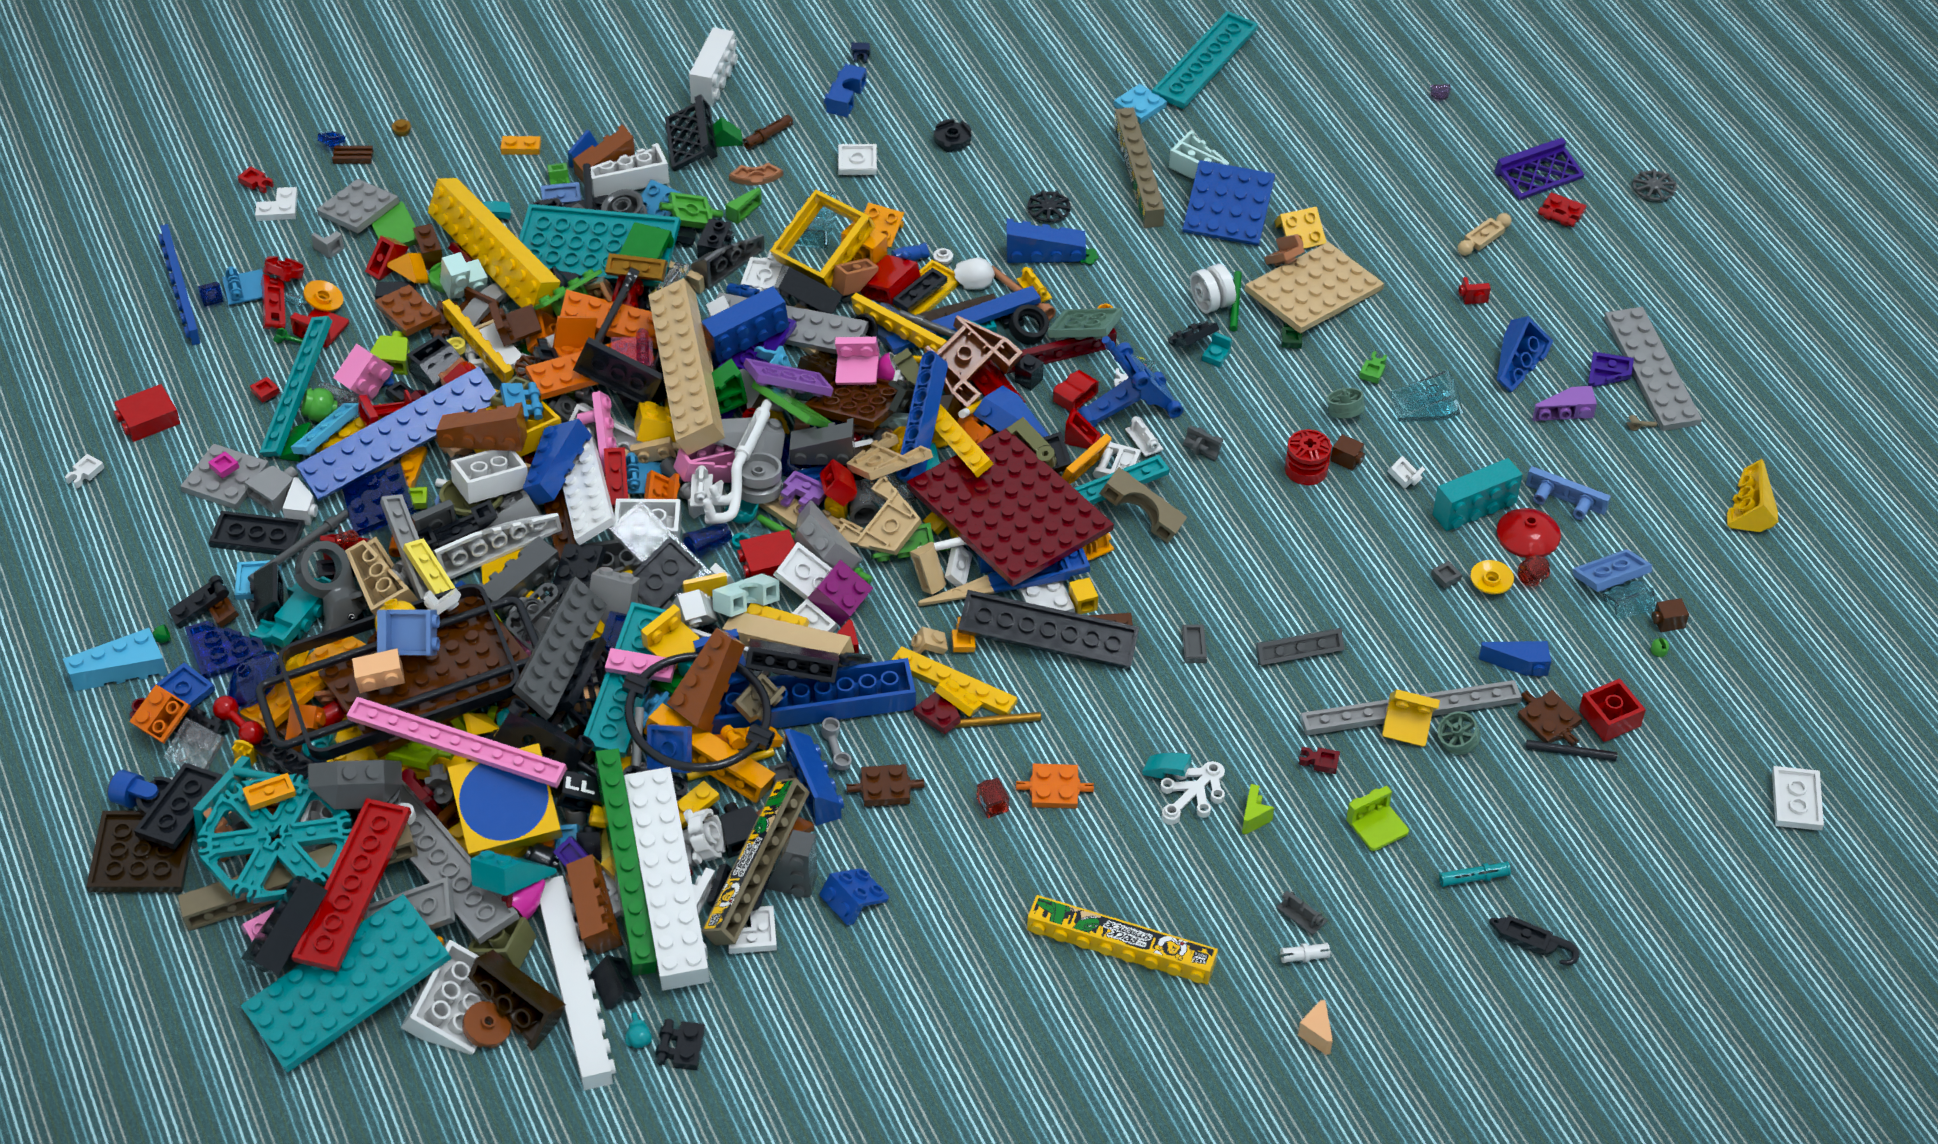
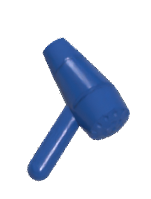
M926 242L917 246L900 247L891 252V256L911 261L930 257Z

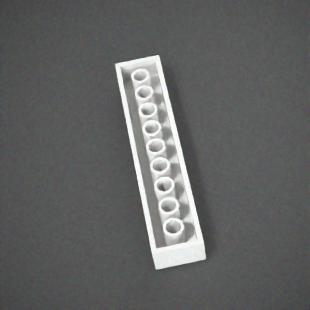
M666 767L626 774L624 778L662 991L710 982L671 768Z

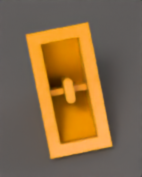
M407 253L387 264V267L414 283H428L429 281L421 253Z

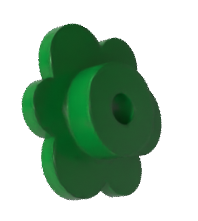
M1086 248V260H1080L1079 262L1088 265L1094 264L1095 260L1099 258L1097 251L1093 248Z

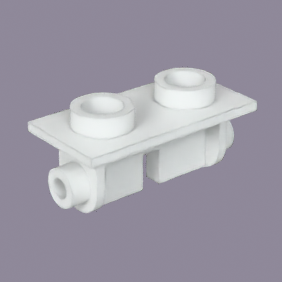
M1138 416L1131 419V426L1125 428V430L1143 455L1146 457L1163 451L1162 446L1145 425L1143 419Z
M703 465L698 466L695 474H692L690 507H704L703 500L705 498L710 499L711 497L709 488L713 485V474H708V470Z

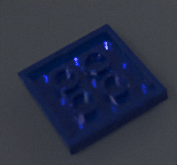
M401 463L362 478L342 489L356 537L388 525L380 504L381 497L402 494L410 515L416 513Z

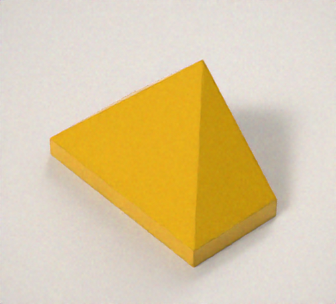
M485 712L463 714L468 733L481 736L499 729V726Z

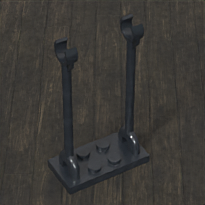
M630 267L622 287L595 339L588 337L573 371L631 400L645 403L646 401L651 402L663 379V374L658 372L661 366L659 351L651 367H648L602 344L626 295L632 289L640 272Z

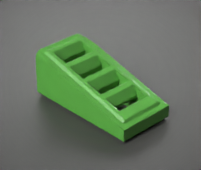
M757 187L725 205L726 218L736 224L744 220L762 204L761 189Z

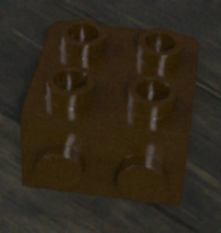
M828 352L810 353L800 357L797 368L818 372L830 384L836 379L837 359L830 357L831 354Z

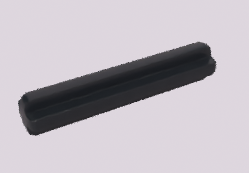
M849 652L839 654V663L841 665L852 666L874 663L872 661L873 656L870 654Z

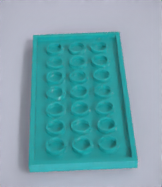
M529 204L519 240L548 269L556 266L559 271L576 273L583 277L582 273L589 269H593V271L601 269L602 273L593 279L604 276L609 282L617 283L618 276L605 273L609 253H620L634 222L671 230L674 244L672 248L666 247L661 258L668 262L665 274L666 279L681 220L680 217ZM640 279L644 286L664 287L665 279L664 282Z
M402 894L360 923L338 972L300 964L240 1006L288 1073L444 965L452 957L406 896Z

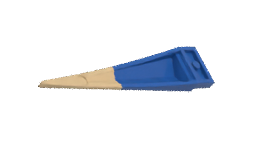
M1080 548L1013 587L994 571L969 583L922 599L918 602V606L966 598L967 590L992 594L1070 580V576L1090 572V564L1083 548Z

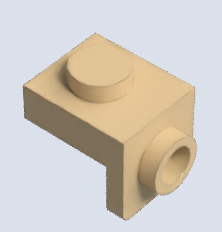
M922 626L911 640L913 651L918 654L928 650L944 655L948 650L945 633Z

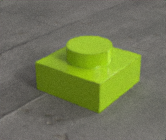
M427 487L406 488L405 503L408 509L427 508Z

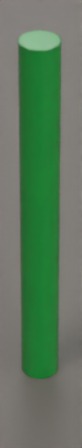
M1235 271L1233 279L1236 299L1234 304L1231 305L1229 327L1230 331L1233 332L1237 331L1241 271Z

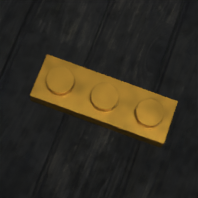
M609 253L605 273L607 275L626 277L630 267H633L640 271L637 276L638 279L664 282L668 262L662 259Z

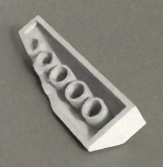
M558 513L533 516L477 531L439 547L432 552L451 580L526 547L538 536L544 539L562 531V526Z

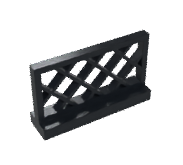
M701 94L694 97V104L665 117L671 166L674 171L706 156H709L710 159L718 157L711 108ZM695 111L694 114L691 117H689V114ZM679 119L675 125L671 124L672 121ZM685 120L688 121L684 127H681ZM694 123H697L694 129H690ZM677 131H681L677 137H673ZM686 133H690L686 140H684L683 137ZM698 135L699 137L697 138V140L695 142H692L694 137ZM681 143L682 145L679 150H676L678 144ZM688 146H692L688 152H684ZM697 148H701L700 152L694 154ZM681 156H684L681 161L677 162Z
M602 636L585 643L577 663L578 665L555 708L558 712L565 711L584 731L591 714H588L586 702H591L593 710L597 699L594 686L601 688L604 680L602 670H605V666H601L600 655L604 657L605 664L609 655V651L605 648L607 641ZM593 670H596L598 682H593ZM587 686L590 698L585 699L583 689ZM576 703L580 704L582 715L574 709Z

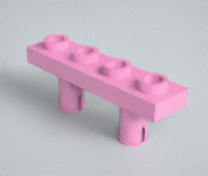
M598 391L592 393L594 409L578 413L577 419L579 418L584 425L596 423L598 453L605 475L604 448H616L617 444L613 437L614 421L610 413V408L612 407L611 400L608 395Z

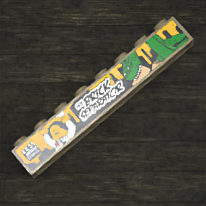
M1134 107L1115 109L1114 128L1144 228L1164 226V204Z
M797 778L776 780L701 932L715 946L736 944L810 793Z

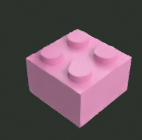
M356 343L333 378L358 395H367L371 402L378 394L384 382L390 377L394 368Z

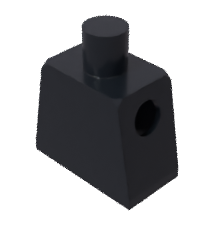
M735 802L726 804L724 807L725 814L720 816L728 858L740 854L758 818V814L751 806L739 809Z

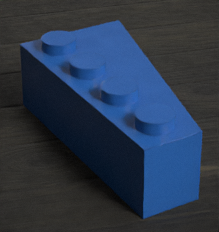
M1006 218L1007 263L1079 262L1080 260H1086L1085 231L1064 227L1054 229L1046 224L1036 226L1031 225V222L1028 221L1018 223L1013 222V219Z
M579 418L544 428L523 485V489L536 505L554 501L566 481L564 476L572 471L575 466L573 463L575 457L582 454L584 442L590 441L592 434Z

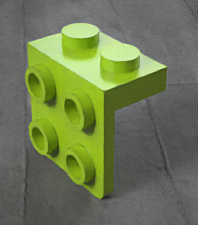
M1387 785L1380 789H1374L1368 795L1361 798L1353 799L1348 805L1346 821L1371 851L1381 849L1407 836L1409 832L1408 827L1389 806L1392 791Z

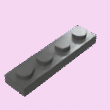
M1342 628L1255 643L1258 665L1345 650Z

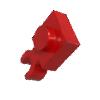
M251 166L237 177L240 184L252 190L258 187L262 193H267L266 186L274 187L271 178H266L265 173Z

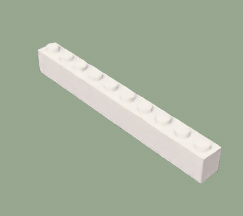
M563 876L545 879V887L539 905L562 1001L566 1004L564 1010L585 1091L613 1084L612 1074L616 1073L614 1060H608L607 1054L611 1053L608 1039H603L602 1034L606 1033L603 1019H598L597 1014L601 1013L598 999H593L592 994L596 993L594 980L588 979L591 969L589 960L583 959V955H586L584 941H579L578 936H581L578 922H574L573 918L577 916L574 903L569 902V898H572L571 888L569 884L565 885Z

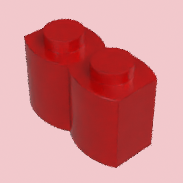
M1081 370L1071 373L1066 381L1054 387L1053 402L1068 411H1071L1073 408L1079 410L1085 402L1090 401L1098 393L1099 381Z

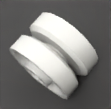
M1218 263L1209 266L1207 269L1192 272L1190 288L1193 298L1202 312L1210 313L1218 310L1219 307L1224 308L1234 304L1236 299L1235 285L1224 265Z

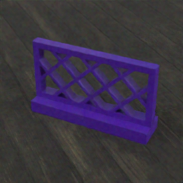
M1563 137L1500 158L1494 170L1498 177H1503L1518 200L1580 180L1585 175L1565 148L1566 141ZM1563 155L1566 162L1557 160L1555 157ZM1545 161L1551 163V166L1549 168L1539 165V163ZM1553 164L1564 167L1563 172L1552 169ZM1531 167L1534 168L1535 171L1534 173H1531L1523 170V168ZM1566 168L1573 170L1576 174L1570 175L1565 173ZM1537 170L1548 173L1547 178L1537 175ZM1508 173L1519 174L1518 179L1510 177ZM1550 174L1561 177V179L1556 181L1549 179ZM1521 175L1532 178L1531 183L1520 180ZM1534 179L1544 182L1545 185L1538 186L1533 184ZM1518 185L1529 188V190L1521 193Z

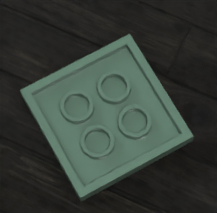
M1122 308L1065 309L1048 329V338H1056V340H1064L1068 337H1075L1077 340L1087 337L1102 339L1111 332L1121 319L1123 310Z

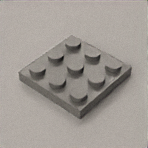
M357 179L331 199L324 202L316 210L318 216L353 232L360 233L400 203L398 196Z
M213 443L180 486L181 491L237 510L247 498L244 482L268 468L269 462ZM226 451L238 461L239 468L222 479L209 468L208 462Z

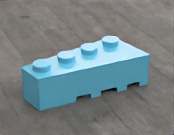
M150 628L63 659L74 691L102 687L108 682L125 683V679L139 677V680L148 679V675H168L163 656Z

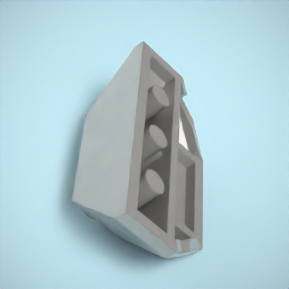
M809 501L797 516L794 543L799 542L831 568L841 559L854 571L863 558L814 502Z

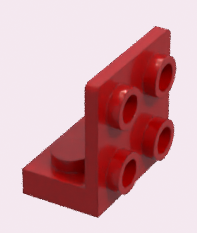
M316 308L308 316L295 312L290 316L293 335L304 338L312 317L329 316L332 323L323 344L326 348L348 326L349 319Z

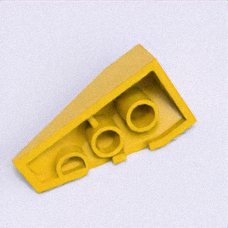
M1760 459L1743 469L1738 483L1739 492L1733 496L1734 505L1727 512V525L1729 528L1762 532L1765 529L1774 527L1778 523V510L1765 463Z

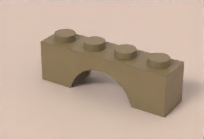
M1120 467L1117 468L1099 493L1115 506L1122 503H1132L1141 507L1150 518L1151 532L1167 544L1187 519V516L1181 513L1180 510L1174 508L1162 497L1155 494L1146 485L1140 483Z

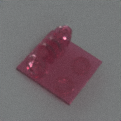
M639 329L636 337H611L612 349L648 367H653V339L649 337L646 329Z

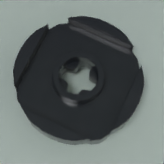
M955 119L943 120L936 125L934 141L945 152H953L971 144V128L964 121L958 123L955 122Z

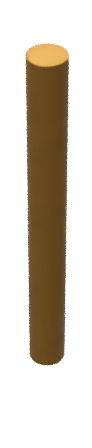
M1041 712L961 718V722L954 728L1041 721Z

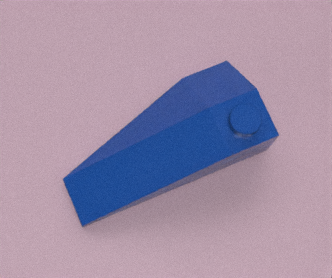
M1529 316L1511 320L1504 334L1497 381L1508 392H1512L1525 379L1527 373L1536 368L1535 365L1547 356L1553 340Z

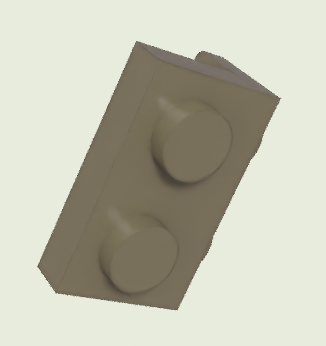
M763 672L760 673L757 678L764 685L771 705L775 706L782 700L783 696L781 694L786 688L784 686L777 688ZM750 683L732 705L749 723H752L756 719L762 720V704L759 695Z

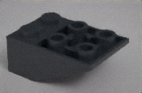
M437 335L407 354L409 372L434 391L443 386L438 374L446 371L461 356L449 342L440 335Z

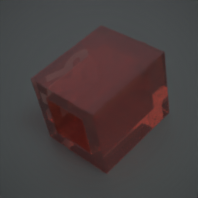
M998 777L977 784V800L987 818L1009 811V796Z

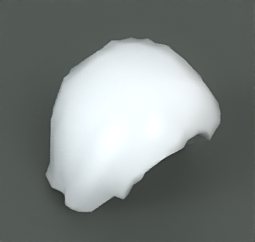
M980 257L961 261L956 264V269L954 270L955 279L967 290L985 289L992 284L995 276L991 264Z

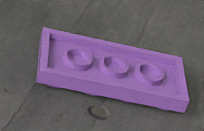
M748 358L745 359L743 365L755 382L762 386L770 384L778 389L786 390V388H790L798 393L810 392L818 397H823V395L831 396L834 390L818 372Z

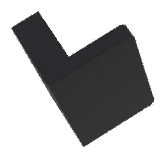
M607 955L591 971L590 975L608 1010H612L621 999L637 1001L642 995L624 958Z

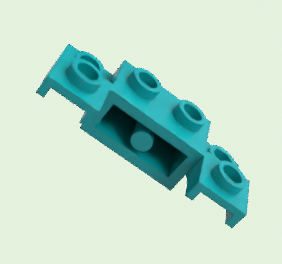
M324 576L314 578L321 583H330L331 579ZM296 582L292 588H287L288 595H291V597L274 615L275 622L261 619L258 628L254 632L250 631V639L268 647L273 643L284 648L294 638L300 639L304 633L310 630L314 621L323 614V599L304 591Z

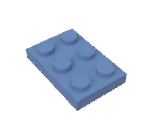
M1628 549L1573 568V576L1597 592L1605 591L1607 588L1615 585L1624 584L1626 581L1634 578H1641L1645 574L1652 572V564Z

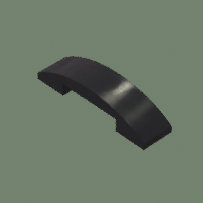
M488 500L470 508L472 514L434 531L429 526L418 531L417 534L419 539L424 538L433 551L469 534L487 528L498 516L491 501Z

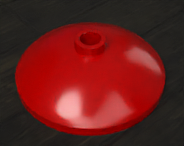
M1519 508L1507 512L1500 518L1496 530L1500 544L1510 553L1523 558L1545 557L1556 550L1561 539V531L1556 521L1548 514L1532 508Z

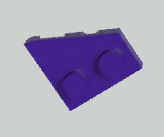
M1593 352L1588 386L1593 388L1631 379L1634 358Z

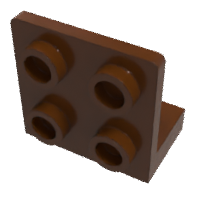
M496 301L488 304L497 332L504 346L542 332L532 304L505 314L503 307L498 308Z

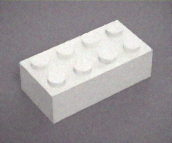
M712 28L689 73L691 103H695L694 97L700 94L710 107H713L715 101L719 100L720 91L722 88H725L726 79L730 77L732 67L736 65L738 55L735 54L737 40L734 37V31Z

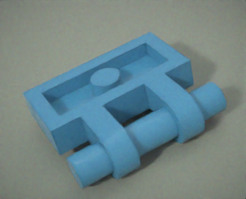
M535 382L528 383V390H523L522 383H501L500 391L503 405L510 407L514 406L515 403L522 402L525 421L528 420L529 415H534L536 420L543 418V405L539 401L540 390ZM526 400H531V405H526Z

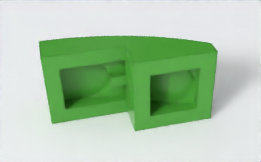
M566 163L547 165L550 185L570 183Z

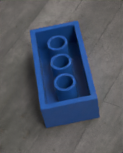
M772 286L703 320L702 326L706 346L719 363L743 350H747L752 345L783 332L789 327L785 300L775 287Z

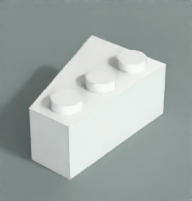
M699 589L677 595L671 606L675 604L680 608L681 621L691 628L696 629L699 626L718 621L716 612L713 611L711 596L704 594Z

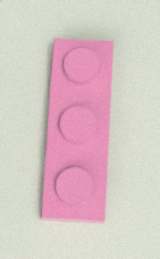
M610 648L605 671L622 675L632 672L640 675L648 667L667 657ZM676 664L658 671L649 679L671 683Z

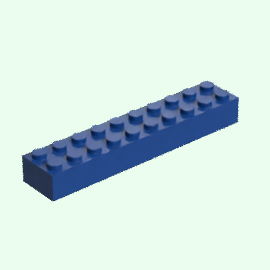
M908 658L838 667L835 683H824L809 678L800 679L792 675L767 677L777 688L781 686L786 688L781 694L783 696L782 700L775 706L771 705L772 717L770 726L773 728L823 722L824 719L829 717L839 720L912 710L916 707V691ZM748 680L729 686L727 693L724 692L719 704L721 705L718 714H715L712 722L714 725L711 731L712 734H721L722 728L726 725H731L733 728H747L753 724L761 725L762 720L759 721V719L749 723L732 705L735 699L750 684Z

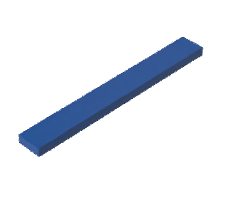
M1030 286L931 322L958 331L953 326L957 315L982 324L1011 314L1022 305L1041 303V297L1034 287ZM922 327L939 337L945 336L930 329H927L925 327ZM897 334L885 337L886 344L893 355L902 352L906 348L917 347L914 343L907 339H902Z

